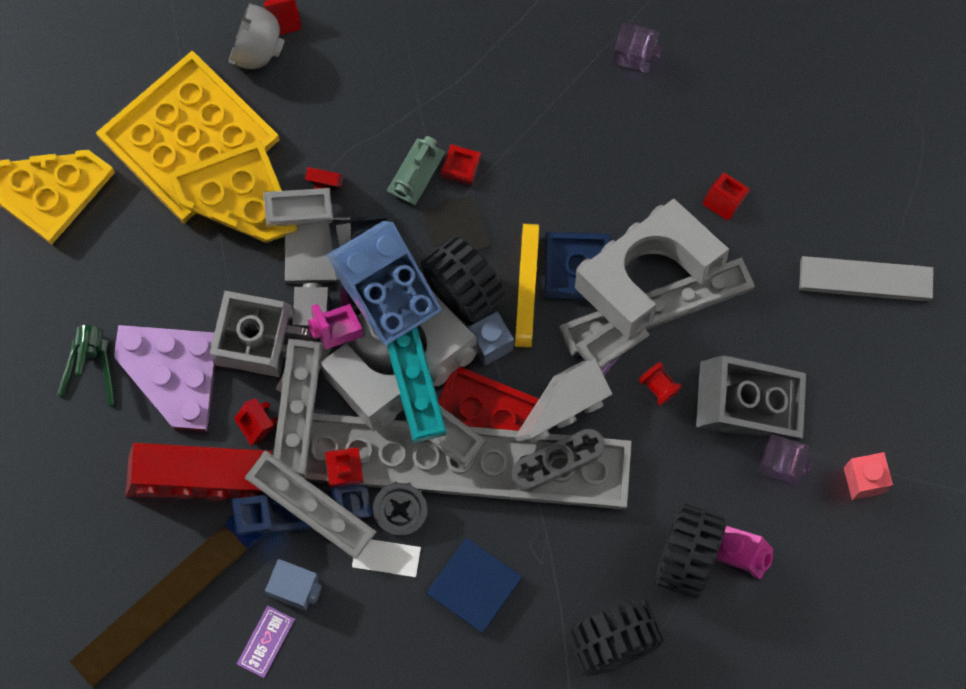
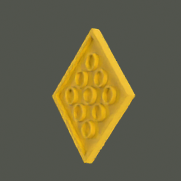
M193 51L188 53L96 132L98 138L183 224L196 213L180 206L168 173L258 140L262 141L266 152L280 141L279 135Z

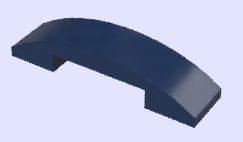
M356 484L333 487L331 491H323L324 494L360 520L372 517L367 486ZM267 495L232 499L237 534H273L313 529L274 499L267 498Z

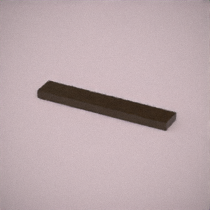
M228 521L70 660L71 664L90 686L95 688L252 549L251 545L241 534L236 533V529Z

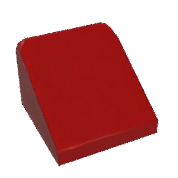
M269 0L263 2L265 9L271 12L278 20L280 25L279 35L301 30L302 26L296 0Z
M723 173L711 186L703 201V205L722 218L730 220L751 189L728 174Z

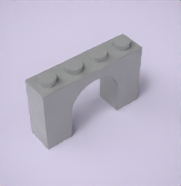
M673 199L664 206H657L643 222L634 223L626 231L625 235L617 241L612 240L603 247L601 253L593 259L588 258L584 260L576 270L575 289L630 340L654 321L656 304L631 281L626 273L625 268L632 260L646 254L665 255L679 263L702 285L725 267L729 248L679 202Z
M433 293L442 311L418 325L417 328L420 338L427 345L425 356L434 386H440L459 366H466L472 362L479 352L475 335ZM347 343L320 362L325 379L373 432L381 426L385 427L392 423L397 414L404 409L395 376L380 374L369 368Z

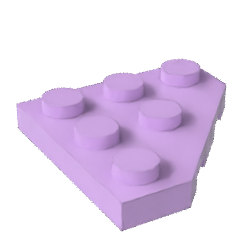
M118 325L114 358L174 430L207 432L216 366L209 354L214 332Z

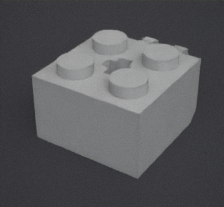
M224 291L209 354L214 365L280 377L283 360L287 354L288 338L311 341L313 336L308 329L291 326L293 310L290 304L284 301ZM252 331L258 332L255 337L247 338L246 334L251 335Z

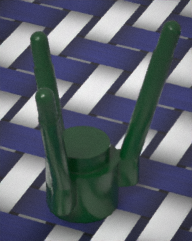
M91 325L77 327L76 338L72 340L71 352L58 390L59 397H63L76 358L75 375L81 376L85 358H96L98 352H100L108 404L110 407L115 406L108 355L109 341L103 339V329Z

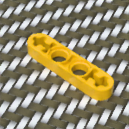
M523 224L515 347L531 348L539 240L538 224Z

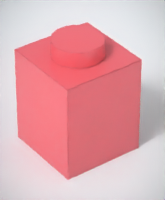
M884 452L852 458L844 467L852 500L885 494L893 486Z

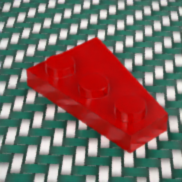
M459 366L449 375L438 402L441 407L468 427L519 431L539 399Z

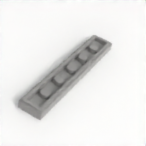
M741 257L726 263L722 270L702 285L693 276L645 293L656 304L654 321L645 329H651L754 290L755 285L743 258ZM599 311L560 325L559 329L571 358L581 355L575 347L578 343L609 323Z

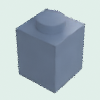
M498 312L468 327L476 337L479 352L477 355L484 366L513 351L514 339Z
M278 559L265 592L270 598L307 611L310 603L315 605L322 585L318 584L319 577L317 573Z

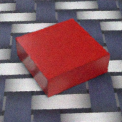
M450 144L441 171V177L472 186L481 160V153Z

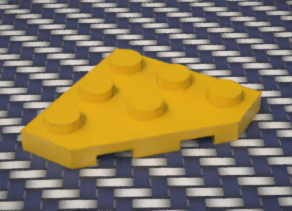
M261 140L168 173L179 204L185 209L265 243L297 232L296 225L266 227L263 194L264 192L282 190Z
M90 150L75 151V154L57 156L56 153L31 156L28 160L12 162L10 159L0 160V207L52 245L115 174L113 167Z

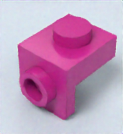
M318 304L311 306L312 319L308 320L309 328L314 339L320 338L325 350L363 337V329L350 304L322 313Z
M727 526L716 560L746 570L754 578L762 579L764 572L771 566L773 548L761 536Z

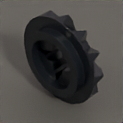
M395 481L391 485L382 487L375 497L373 515L378 525L386 532L394 535H408L417 531L425 522L428 502H426L422 490L416 489L410 482L404 484ZM393 500H397L400 504L409 501L406 508L408 515L401 511L391 515L395 507Z

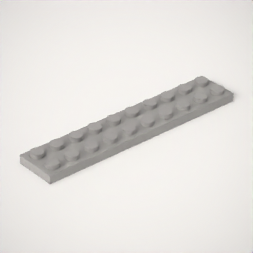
M313 413L306 476L304 478L308 482L329 484L325 452L359 447L364 483L357 485L382 488L391 485L395 481L404 484L410 482L416 489L428 493L622 510L627 508L632 441L603 438L604 449L602 455L596 461L532 491H522L512 481V468L519 459L571 435L550 434L535 443H531L529 439L517 442L515 436L518 431L469 427L483 437L486 443L465 469L427 440L413 444L407 421L393 420L389 425L381 426L373 432L360 417ZM585 438L583 439L582 447L574 451L572 444L568 445L573 453L574 462L579 460L576 456L582 450L587 449L590 454L594 453V446L597 443L595 441L589 442ZM555 451L549 455L548 462L553 468L561 469L567 465L568 459L564 453ZM542 459L537 460L539 467L529 471L526 466L522 467L521 475L518 476L519 479L526 478L528 482H532L533 474L540 470L543 471V476L549 475L543 468Z

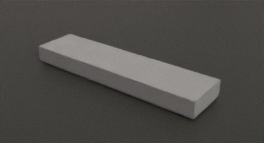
M802 256L800 260L799 291L930 302L933 299L934 267Z
M288 339L273 456L305 478L322 343Z
M266 450L245 476L246 480L354 559L358 558L376 533L374 529Z

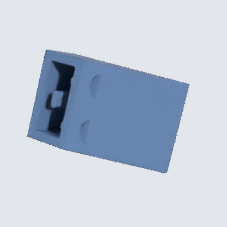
M382 221L326 255L342 285L384 346L442 311L393 222Z

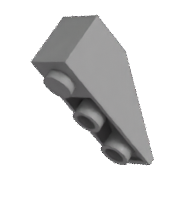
M596 359L582 361L552 378L516 434L515 439L517 442L527 439L531 443L540 441L550 435L548 429L557 425L558 428H563L577 420L575 414L583 410L585 414H588L604 406L602 400L612 395V392Z

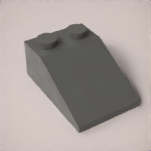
M724 355L701 361L696 427L723 433L803 439L806 373Z

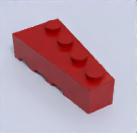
M133 443L128 456L126 497L206 498L208 500L222 501L227 498L267 495L245 479V476L263 454L264 450Z

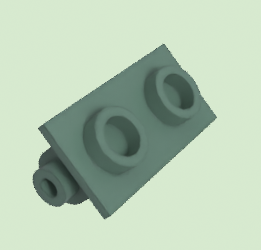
M426 136L424 140L416 139L388 187V193L414 206L417 204L446 154L445 151L435 147L437 144L435 139L430 136Z

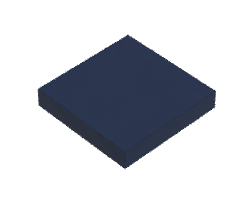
M546 232L544 298L586 299L575 289L576 270L584 260L588 258L593 259L601 253L603 247L611 241V234Z
M466 537L426 592V595L483 635L521 581L522 576Z

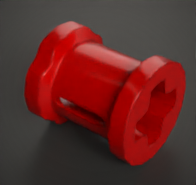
M662 362L655 364L638 380L641 385L646 384L658 398L657 403L660 406L671 400L683 387L680 383L676 384L663 370L664 364Z

